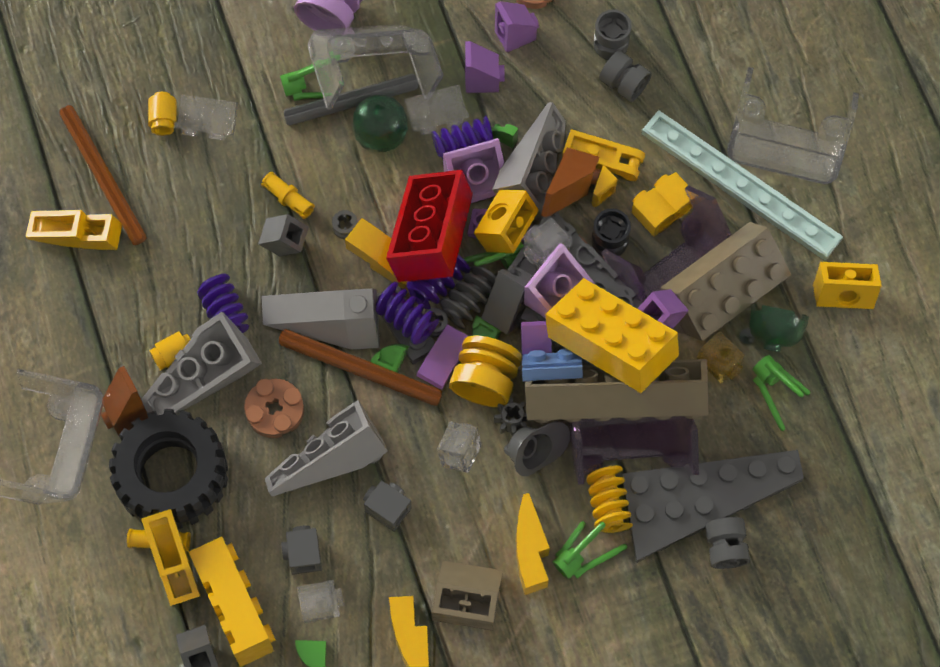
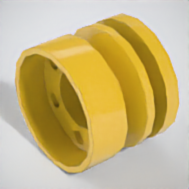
M473 335L464 338L462 351H460L458 360L462 364L455 366L449 388L461 398L479 405L498 407L500 403L505 406L509 403L514 383L510 379L517 377V367L521 365L522 354L510 344L491 337Z

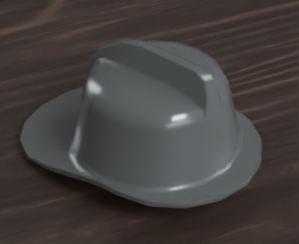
M558 421L548 423L538 429L523 427L513 435L510 443L504 447V452L514 462V467L519 475L530 476L539 469L554 462L564 453L570 441L569 428L563 422Z

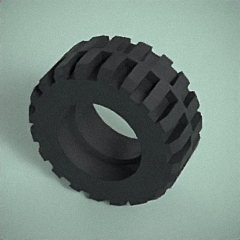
M164 409V414L157 415L156 411L147 413V419L141 421L139 417L131 422L133 428L130 431L124 428L119 434L121 443H114L111 450L114 458L109 460V470L112 473L110 480L119 500L132 517H138L142 523L141 519L171 509L177 527L181 529L183 528V522L190 521L191 525L199 522L198 516L204 513L208 516L213 511L212 504L214 501L216 503L221 501L223 497L222 488L227 487L228 482L226 474L228 463L217 434L212 427L208 428L206 421L200 417L193 419L190 412L183 410L180 412V415H176L174 409ZM167 447H181L191 451L196 458L197 469L192 479L185 486L172 492H156L146 487L141 476L146 461L155 452Z

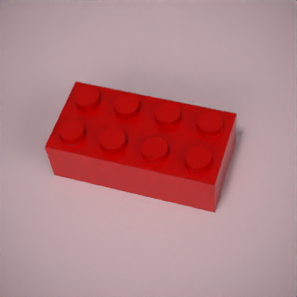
M463 170L408 177L386 257L398 282L453 277L473 196Z

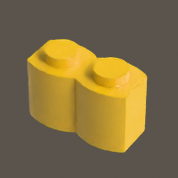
M677 172L669 176L667 174L661 176L654 184L655 188L648 192L643 190L633 199L631 213L653 237L668 228L675 220L687 214L697 204L698 195Z

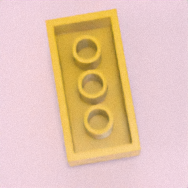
M585 278L545 314L548 338L639 393H642L679 356L677 331Z

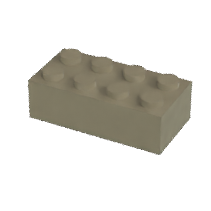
M749 222L660 288L662 290L671 289L689 310L679 321L684 333L703 341L791 276V273L768 227Z

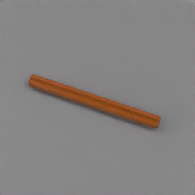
M71 105L61 108L59 113L119 221L122 223L132 244L137 246L145 242L147 239L146 234L75 109Z
M284 329L279 337V344L281 346L433 406H437L442 398V391L438 388L293 331Z

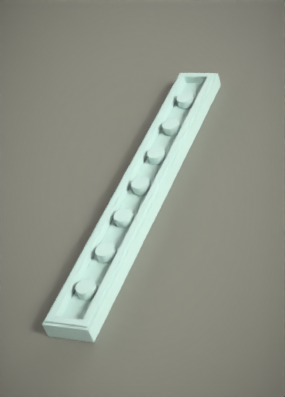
M660 110L656 112L642 129L641 134L824 261L828 259L842 241V235Z

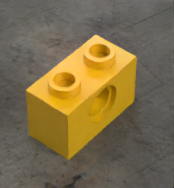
M499 190L475 229L474 234L486 252L514 253L539 209L527 191Z
M820 262L813 284L817 307L874 309L882 287L878 264Z

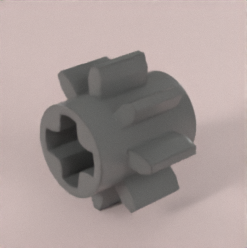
M510 398L509 403L505 406L500 403L498 404V411L501 414L494 416V422L501 423V434L507 431L513 437L519 429L527 427L526 423L523 422L528 421L527 413L524 412V401L518 404L514 403L513 399ZM507 415H508L509 417H513L514 415H517L518 418H517V420H516L515 418H512V419L509 421V420H507Z

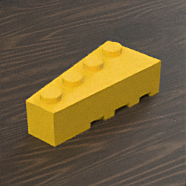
M219 537L189 551L239 666L242 667L274 652L271 642L276 641L269 624L262 625L258 615L263 614V610L257 597L250 598L246 590L251 584L244 569L238 572L234 561L239 560L232 543L226 545L223 537Z

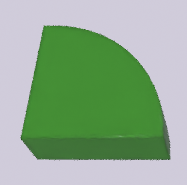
M495 124L492 128L493 138H498L501 143L513 149L518 141V127L511 124H506L505 127Z
M476 315L473 321L472 336L479 335L498 339L501 330Z
M404 344L385 346L372 357L370 362L399 373L409 346Z
M295 640L297 653L306 666L326 667V641Z

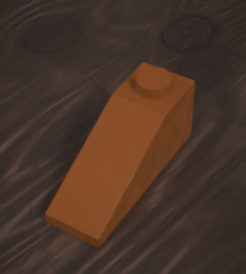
M567 147L547 190L541 216L547 218L588 195L591 185L597 184L601 169L597 168L598 156Z
M125 366L120 367L101 401L105 409L101 416L108 430L114 427L118 436L124 428L128 431L133 428L131 422L139 417L141 421L148 418L147 411Z

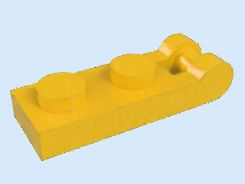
M573 129L570 130L562 153L563 157L568 147L598 156L597 168L602 169L605 166L611 173L620 175L628 181H637L640 173L638 167L645 158V153L639 149ZM621 157L629 161L628 165L620 163Z

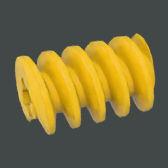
M622 466L603 467L591 472L586 478L587 483L591 485L588 489L589 495L593 497L590 500V504L595 508L592 515L594 519H597L594 527L596 528L601 522L605 523V527L600 532H622L633 526L632 523H624L625 519L631 517V512L622 511V508L629 505V501L620 500L619 498L627 494L626 489L617 487L625 482V478L615 476V474L623 471Z

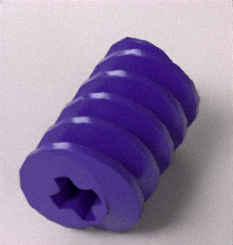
M487 116L484 117L483 124L478 118L474 119L472 127L467 121L463 122L462 131L455 124L451 127V134L446 128L441 129L440 137L435 131L431 132L436 153L442 159L443 153L493 140L492 129Z
M458 254L453 277L408 281V292L410 296L416 297L415 301L418 304L423 303L425 309H431L428 301L438 304L440 299L437 293L445 297L447 290L444 286L453 289L455 287L453 279L456 281L463 280L460 271L466 274L470 273L471 269L467 262Z
M219 274L205 280L200 285L197 294L202 300L203 308L207 310V317L212 319L219 313L224 312L242 333L246 332L249 329V325L242 323L248 319L247 313H239L243 310L242 303H235L239 296L236 293H231L235 289L234 285L231 283L226 284L230 280L229 274Z
M395 281L379 296L376 302V313L380 316L385 315L386 322H394L393 326L396 330L402 329V335L407 338L411 337V343L418 345L432 334L439 323V319L433 322L430 321L433 316V311L431 310L423 315L422 311L425 307L423 303L414 307L415 296L405 300L407 290L402 289L397 293L396 289L399 283Z

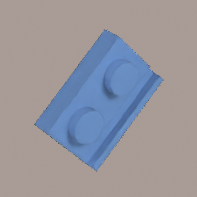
M561 349L556 353H546L542 350L530 351L528 354L522 355L523 381L583 378L582 358L568 349Z

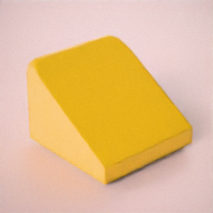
M605 166L601 169L593 192L592 206L594 208L616 192L617 178Z

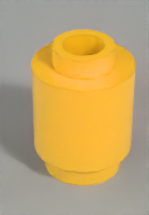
M156 92L148 99V125L151 127L153 134L161 136L170 135L174 132V128L177 125V100L168 92Z
M180 331L155 343V347L149 350L160 371L165 368L168 369L176 359L177 353L191 340L188 334L182 336Z

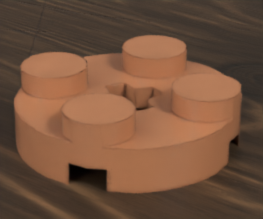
M261 379L250 390L245 400L244 409L247 421L256 433L264 437L279 438L283 434L294 431L300 425L304 416V405L300 391L293 384L282 379ZM273 402H279L282 410L276 411L274 415L269 414L270 410L267 406L273 404Z

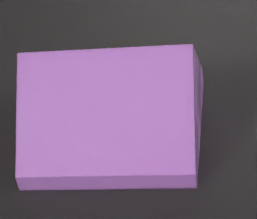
M498 138L443 153L444 172L463 170L473 193L471 203L496 196L492 189L504 164Z
M559 244L525 286L524 304L546 318L545 314L583 278L593 284L595 283L564 244Z

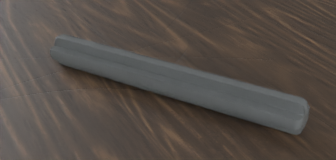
M412 73L285 109L284 118L287 125H293L416 90L418 89V80L416 75Z

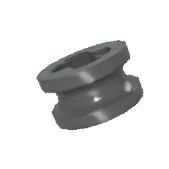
M348 210L339 211L332 219L333 231L341 239H346L358 223L356 215ZM344 220L346 223V220H349L350 228L346 229L344 227V229H340V222Z
M431 308L425 311V313L430 310L433 311L432 317H435L436 320L439 319L440 327L435 328L430 336L439 337L448 324V318L443 310Z

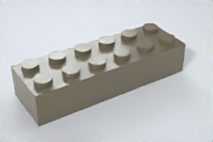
M707 359L674 360L642 393H639L590 362L582 363L583 378L526 381L527 420H534L538 423H547L557 419H564L567 422H578L581 419L608 421L612 418H625L626 420L635 421L642 417H655L659 420H666L672 416L698 419L709 415Z

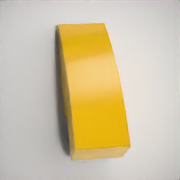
M82 210L31 211L26 238L28 240L66 247L117 250L122 223L112 214L86 215Z
M361 218L345 239L346 249L368 262L372 270L391 282L397 281L386 259L392 238ZM408 281L398 282L399 287L402 289H406L408 292Z
M529 493L523 494L516 533V558L519 577L524 594L527 595L548 588L549 579L541 558L549 556L550 550Z
M168 509L142 518L145 533L170 606L199 597L200 592L172 510Z
M414 596L389 597L394 635L406 667H429L427 626H415Z

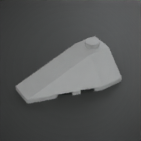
M553 102L547 103L503 164L492 189L495 194L499 190L527 191L539 209L534 219L540 222L543 219L541 214L546 193L558 168V153L563 151L566 120Z
M371 288L262 296L263 325L279 330L287 329L305 337L347 349L380 348L379 316L376 313L377 290Z
M224 312L219 313L195 330L188 344L177 353L173 363L165 373L158 377L141 400L148 413L156 411L157 415L164 414V409H174L175 414H178L182 410L189 408L235 382L262 364L249 340Z
M358 400L327 421L326 424L329 428L318 438L312 435L306 440L307 445L299 455L291 454L264 478L271 496L364 468L370 463L377 462L382 458L383 454L388 452L381 435Z

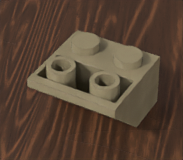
M443 560L433 603L432 621L493 631L503 570Z

